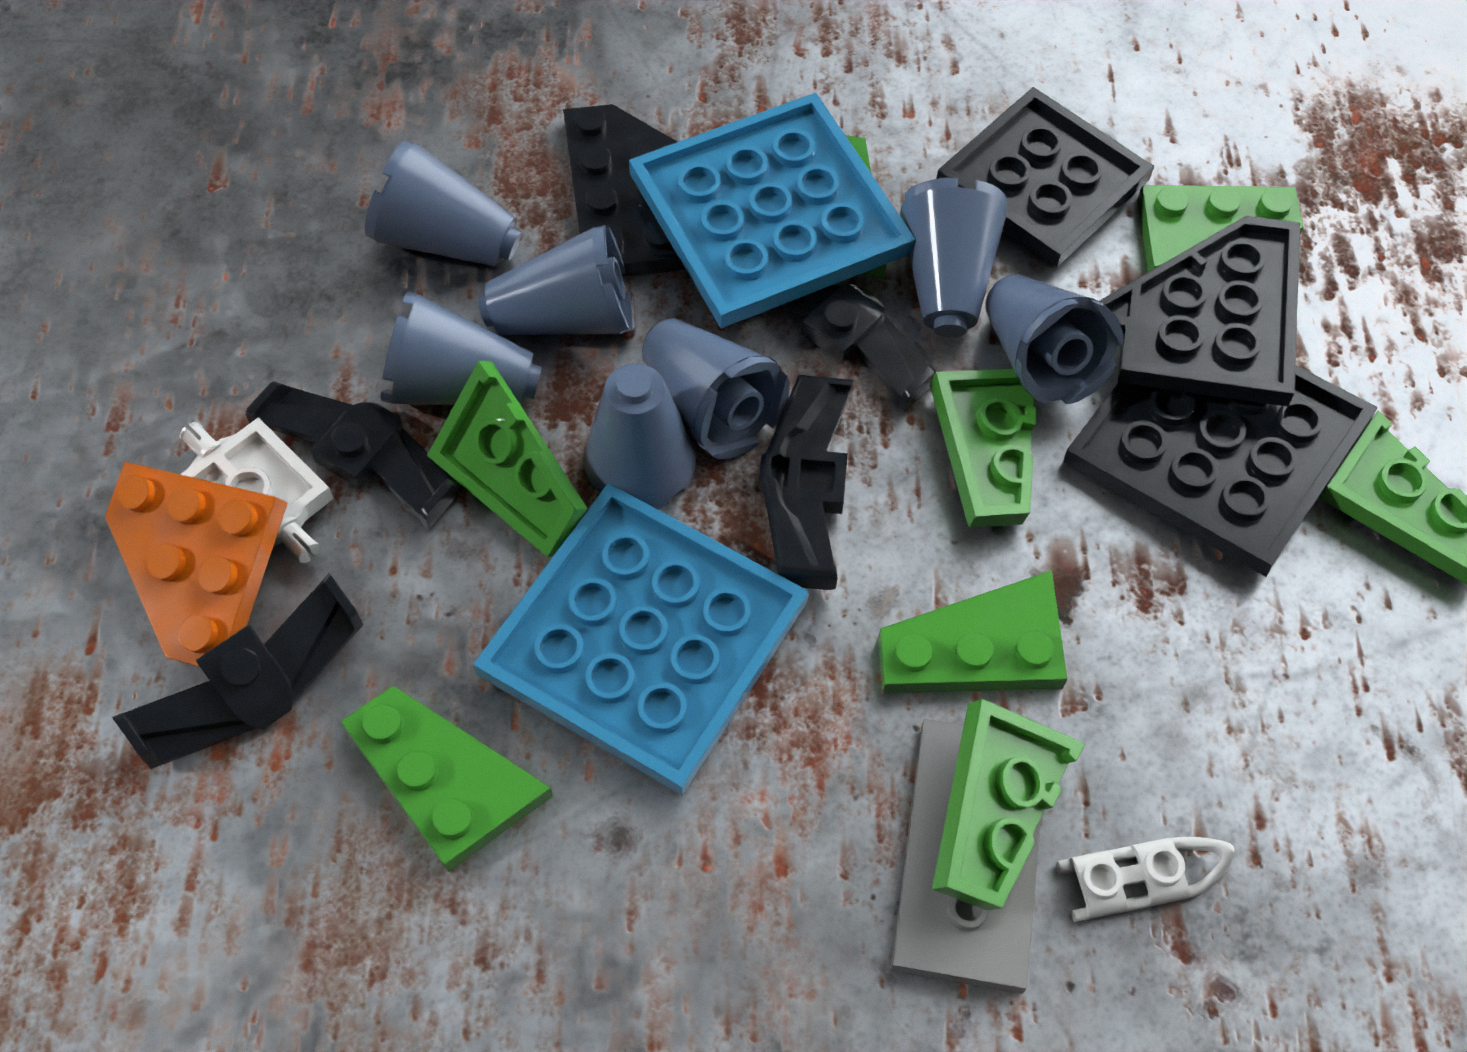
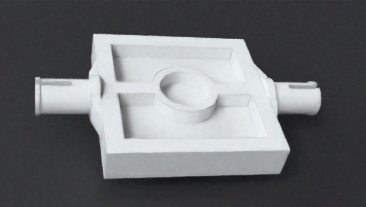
M259 417L236 434L215 441L202 428L199 422L189 423L194 435L186 427L182 429L180 439L198 456L181 475L275 496L287 502L288 504L274 546L283 542L301 563L311 561L307 551L314 558L320 551V545L301 527L307 519L334 499L330 488Z

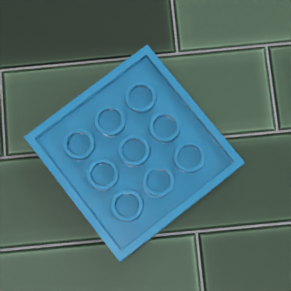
M816 92L629 160L632 179L720 328L910 255L912 246L916 241Z
M608 483L474 662L473 667L476 675L683 796L806 606L809 591Z

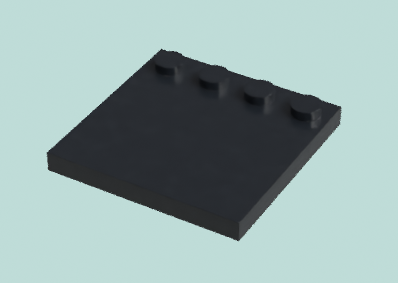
M1295 365V393L1289 407L1118 383L1068 447L1063 462L1267 577L1371 421L1378 407Z

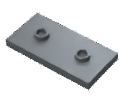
M924 719L921 727L891 971L1023 994L1027 989L1041 819L1033 833L1035 844L1002 908L984 910L932 890L964 725Z

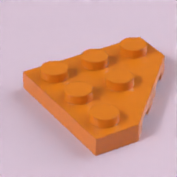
M124 461L105 519L165 657L199 667L195 661L196 659L247 626L288 503L275 496Z

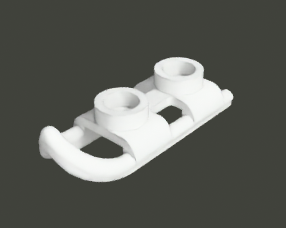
M1202 837L1163 838L1059 860L1056 863L1058 875L1076 872L1086 907L1072 910L1071 917L1075 923L1198 896L1212 888L1224 876L1232 863L1235 850L1232 844L1216 839ZM1202 850L1216 852L1219 860L1213 870L1200 881L1188 886L1184 874L1185 861L1179 851ZM1134 859L1138 860L1136 865L1121 868L1116 864ZM1141 882L1146 884L1147 895L1126 899L1123 886Z

